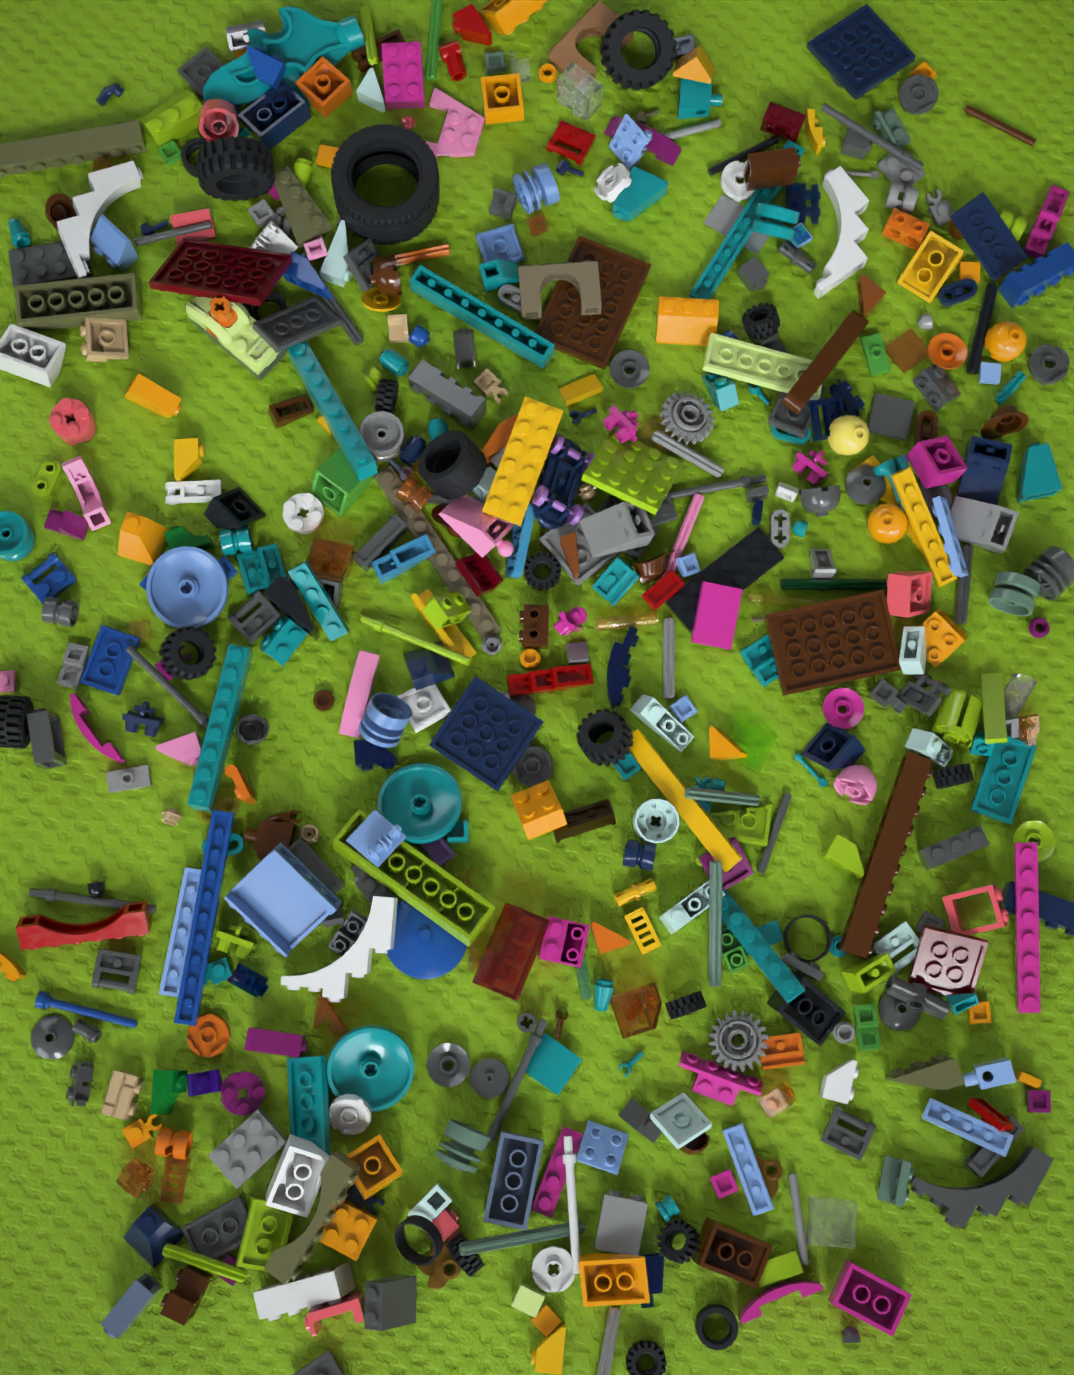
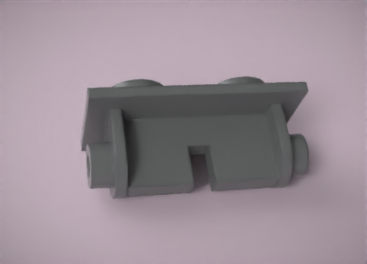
M76 1060L75 1065L71 1066L70 1078H73L72 1086L68 1087L66 1093V1100H69L68 1104L74 1106L75 1101H77V1106H85L86 1102L89 1101L90 1086H83V1082H92L93 1062L84 1061V1065H81V1061Z

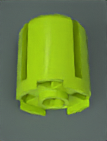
M953 689L949 695L944 694L942 696L943 701L939 705L931 731L944 743L955 748L956 744L967 745L966 748L971 747L983 708L982 701L976 695L970 692L968 698H965L966 690Z

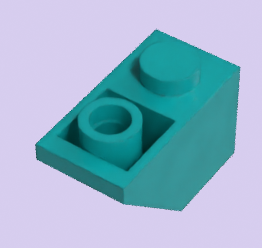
M496 259L479 264V276L485 292L498 289L506 284L519 283L517 262Z
M711 372L702 376L713 404L720 411L739 404L735 384L729 377Z

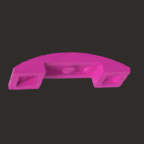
M72 693L70 695L71 710L83 736L102 754L123 764L126 762L115 745L110 742L103 745L84 718L91 712L80 697Z
M804 1279L773 1285L753 1297L740 1311L738 1318L742 1324L762 1316L759 1306L797 1290L804 1298L823 1290V1287L818 1281Z

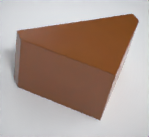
M861 275L857 282L860 315L866 319L883 300L886 292L866 275Z

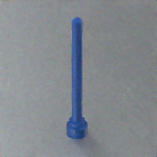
M39 991L35 1001V1007L40 1009L54 1007L135 1028L138 1024L135 1019L54 999L50 993L45 991Z

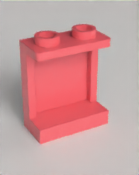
M363 1290L344 1295L339 1303L329 1305L328 1302L321 1303V1307L309 1310L306 1314L307 1317L304 1318L307 1332L311 1331L312 1337L316 1336L322 1327L320 1320L351 1310L353 1311L355 1323L365 1321V1297Z

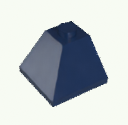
M442 640L435 643L444 647ZM423 647L403 654L416 691L455 677L449 659Z
M826 722L801 754L829 770H835L854 765L865 752V749L854 735Z
M154 1203L132 1224L123 1238L155 1268L165 1257L162 1255L165 1244L176 1245L184 1236V1233Z

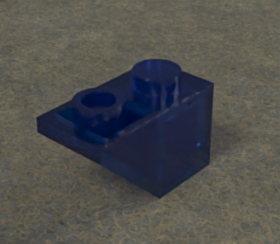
M354 740L355 766L361 768V771H371L373 767L381 766L382 769H393L394 765H399L397 757L385 747L374 745L367 740Z

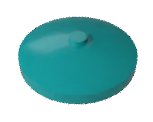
M412 764L397 770L385 781L378 796L379 814L391 824H398L402 828L401 832L407 836L403 841L412 844L429 843L445 836L456 825L462 810V796L456 780L446 770L432 764Z
M362 1026L347 1032L333 1046L327 1062L328 1082L334 1095L338 1097L345 1094H354L362 1097L369 1103L372 1112L381 1111L396 1104L407 1093L414 1076V1062L409 1046L396 1032L381 1026Z

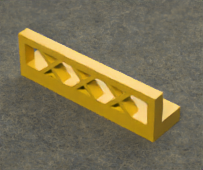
M429 589L420 595L414 593L410 596L412 603L447 649L469 658L477 654L456 624L438 630L434 628L422 611L428 605L427 601L433 597Z

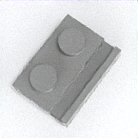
M891 153L877 166L891 182L903 184L904 188L908 186L913 187L925 175L922 169L919 171L908 163L900 162L899 158Z

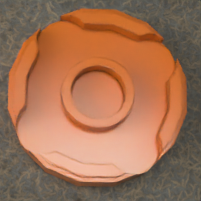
M214 1014L201 1015L198 1017L197 1026L189 1025L187 1043L196 1055L215 1057L227 1048L230 1041V1028L227 1022L220 1016Z

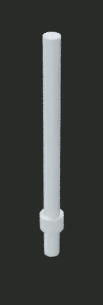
M563 1136L564 1154L562 1157L566 1169L572 1273L580 1274V1245L574 1172L576 1155L573 1154L572 1136Z

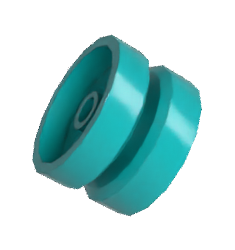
M758 203L755 213L767 219L766 221L754 220L751 231L793 241L796 231L794 228L784 225L785 223H798L800 212L789 210L787 207L776 204Z
M0 511V558L10 562L20 561L33 550L36 542L35 533L32 527L17 513Z

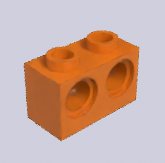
M894 208L882 235L917 251L930 224Z

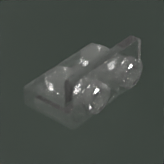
M1018 673L1013 674L1004 689L1006 714L1014 716L1019 714L1037 683L1034 677Z

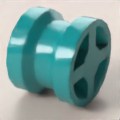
M669 1194L665 1196L663 1201L654 1203L666 1222H669L673 1215L681 1213Z

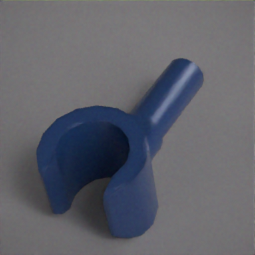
M565 160L561 161L556 169V172L562 176L567 171L581 177L584 175V172L570 167V164Z
M166 220L150 226L145 222L140 226L141 233L144 236L154 234L155 231L169 225Z
M594 408L581 413L573 410L569 413V416L577 415L578 418L573 420L572 423L578 425L582 418L597 413V410Z

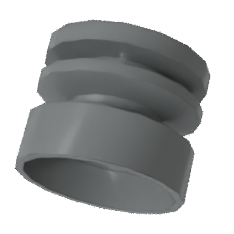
M1050 546L1039 555L1038 560H1034L1031 565L1024 569L1023 574L1036 580L1041 585L1039 592L1041 597L1054 601L1059 597V594L1065 591V587H1069L1074 583V560L1062 549Z

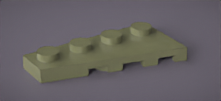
M288 166L274 174V186L299 249L305 243L315 240L332 229L329 221Z

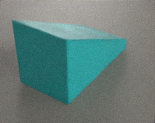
M976 993L945 996L955 1015L979 1004Z

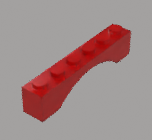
M148 901L126 903L110 917L88 924L63 923L42 914L20 917L16 931L21 950H36L48 946L58 947L64 944L77 945L87 941L99 942L111 938L122 939L126 936H144L150 933L152 919Z

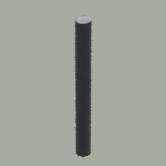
M775 135L707 169L708 174L713 176L723 171L729 163L733 161L741 162L747 159L748 154L761 152L779 143L777 136Z

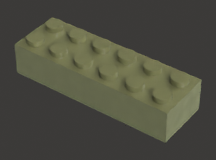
M135 273L15 286L17 324L33 332L80 327V325H84L85 317L126 319V321L143 320L140 282Z

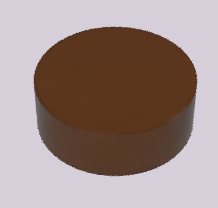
M321 690L314 695L313 703L318 710L325 712L332 709L335 700L329 691Z

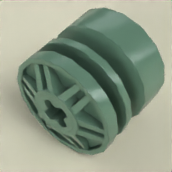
M449 1119L444 1134L451 1138V1141L440 1140L439 1145L447 1150L436 1149L434 1155L445 1164L457 1170L476 1173L478 1167L472 1164L470 1160L480 1163L481 1158L474 1151H485L491 1137L473 1127Z

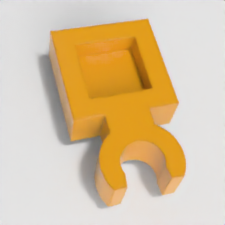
M152 1114L146 1123L143 1118H140L122 1129L132 1149L152 1138L151 1130L157 1131L162 1126L164 1127V1123L158 1126L153 1123L154 1118L159 1115Z

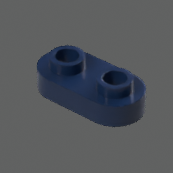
M966 278L946 285L940 290L938 300L946 307L970 300L977 292V284L974 280ZM963 289H967L969 293H965Z

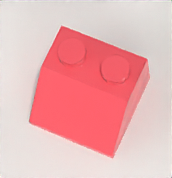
M899 571L889 573L886 599L889 615L912 617L929 613L932 572Z

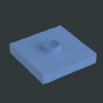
M513 223L475 234L484 263L496 259L517 263L525 261Z

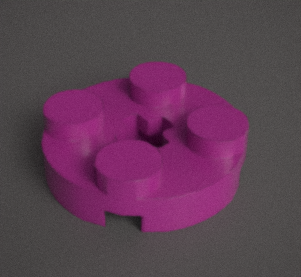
M234 1072L226 1077L221 1085V1103L228 1112L235 1115L246 1116L253 1113L260 1107L265 1096L262 1081L251 1072ZM239 1088L247 1089V1096L245 1098L241 1097L239 1099L237 1097L239 1095Z

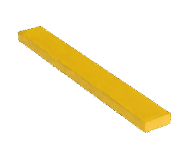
M636 729L632 733L633 747H629L630 753L666 799L675 807L678 814L713 858L723 863L724 872H728L743 858L697 800L685 798V785L641 730Z

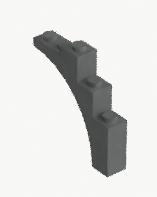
M1027 1146L1019 1160L1006 1172L991 1181L977 1186L963 1188L942 1187L927 1183L915 1176L908 1180V1184L912 1185L910 1190L921 1197L923 1194L931 1197L929 1202L937 1207L942 1208L944 1205L940 1214L946 1217L944 1220L946 1223L954 1228L957 1225L965 1228L976 1206H978L976 1210L986 1217L989 1214L997 1217L1007 1197L1019 1206L1021 1203L1029 1206L1054 1159L1035 1147Z

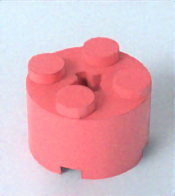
M207 100L200 109L199 130L207 142L216 141L217 138L238 136V114L235 106L226 100Z
M63 398L51 411L49 423L65 443L78 445L79 443L89 441L94 436L96 431L95 418L83 402L76 399Z

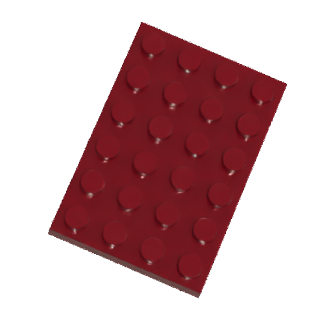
M183 238L150 279L149 286L150 289L197 297L222 298L224 296L228 301L234 303L261 306L292 263V254Z

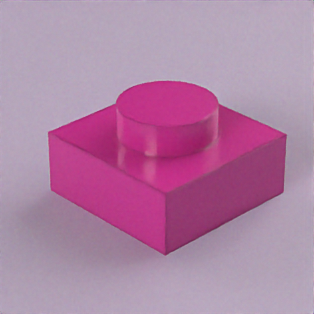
M730 1169L709 1177L718 1199L739 1191Z

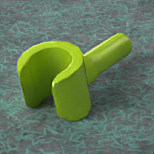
M931 218L923 219L924 222L930 224L926 233H929L931 230L943 236L947 235V231L932 226Z

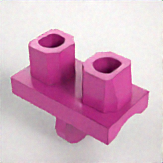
M614 405L610 407V414L603 419L604 427L611 431L617 426L619 430L615 432V437L621 444L629 439L632 442L638 439L635 435L639 425L637 421L638 413L634 410L630 412L624 410L621 413Z
M813 450L809 452L808 455L814 459L813 461L800 452L795 456L797 459L792 468L801 474L809 466L813 471L807 480L816 486L823 478L826 479L829 475L816 465L818 462L822 466L827 464V461L822 458L825 453L823 450L818 454Z
M574 607L570 612L562 611L559 614L561 619L553 626L560 635L564 634L567 636L572 631L580 632L583 629L580 624L587 620V612L582 607Z

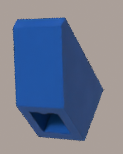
M248 46L247 52L255 76L260 82L277 90L287 69L283 60L276 55H272V57L266 55V51L258 46L254 48Z

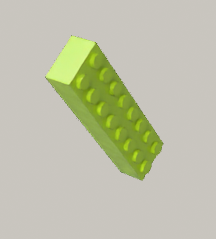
M358 809L334 838L333 849L459 941L470 947L494 915L496 907L405 841H402L379 867L374 865L346 841L369 816Z

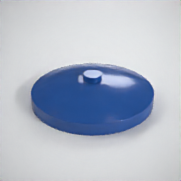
M404 900L397 905L394 949L388 950L387 953L390 961L404 974L418 979L441 977L453 970L462 960L467 946Z

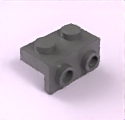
M935 364L924 369L913 380L914 385L935 412L961 395L957 386L946 375L944 369Z

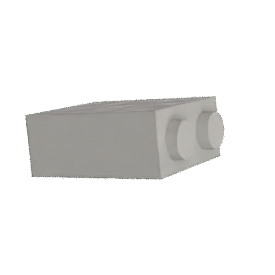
M609 1190V1193H603L594 1242L595 1249L618 1254L639 1255L648 1205L647 1201L643 1200V1196L631 1194L630 1198L624 1197L622 1192L616 1190Z

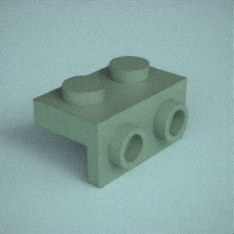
M890 1156L884 1157L877 1193L878 1200L904 1207V1202L907 1203L909 1198L908 1180H911L913 1176L911 1162Z

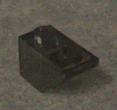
M460 328L457 331H453L457 369L476 367L473 329Z

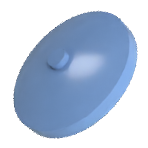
M183 546L165 552L155 561L147 577L146 592L152 610L162 621L176 628L194 626L195 629L211 623L222 612L228 599L229 582L224 567L215 556L200 548Z

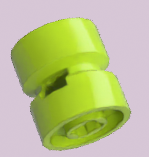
M1003 209L1000 217L1018 242L1029 220L1021 216L1014 217L1012 212Z

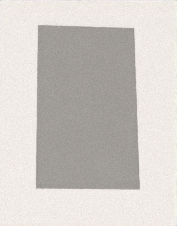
M722 194L703 223L727 236L745 207ZM753 232L744 247L757 255L769 238V235Z

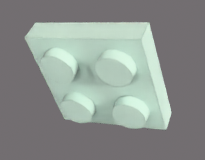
M684 1092L650 1114V1119L677 1150L709 1130L712 1125Z

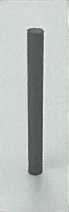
M211 221L201 222L134 238L136 246L212 229Z
M784 793L768 837V845L764 848L757 868L759 873L765 874L792 796L788 793Z

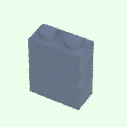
M147 1273L136 1279L102 1321L101 1325L104 1327V1332L112 1338L116 1337L118 1339L130 1329L162 1289V1286Z

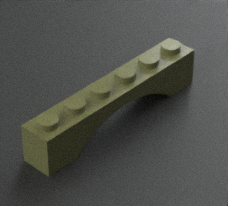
M340 1151L331 1154L320 1173L321 1195L312 1222L295 1241L275 1249L264 1267L267 1272L284 1285L299 1278L302 1273V1265L313 1255L314 1251L312 1248L315 1243H318L323 1238L325 1226L330 1224L336 1216L335 1209L338 1204L341 1205L346 1199L348 1187L352 1186L358 1179L359 1174L357 1172L361 1166Z

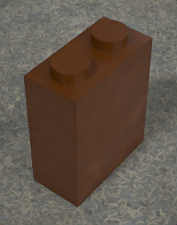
M795 147L748 154L743 173L746 190L751 191L793 185L795 177L798 176V167L801 166L800 155L796 154Z

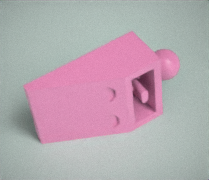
M465 495L458 499H453L439 513L482 558L495 545L498 546V552L503 557H508L513 553V544L510 541H503L502 538L514 524L483 513L484 503Z

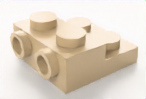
M85 317L84 325H80V336L85 338V343L81 345V353L86 356V361L128 360L126 319Z

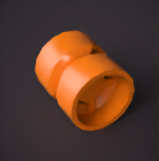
M162 1126L156 1140L155 1155L169 1157L172 1154L175 1159L187 1160L192 1146L193 1132L187 1130L175 1132L174 1128Z

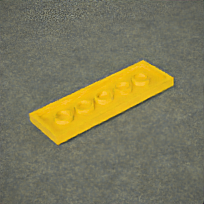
M528 397L524 398L482 509L483 513L521 527L562 418L563 410Z

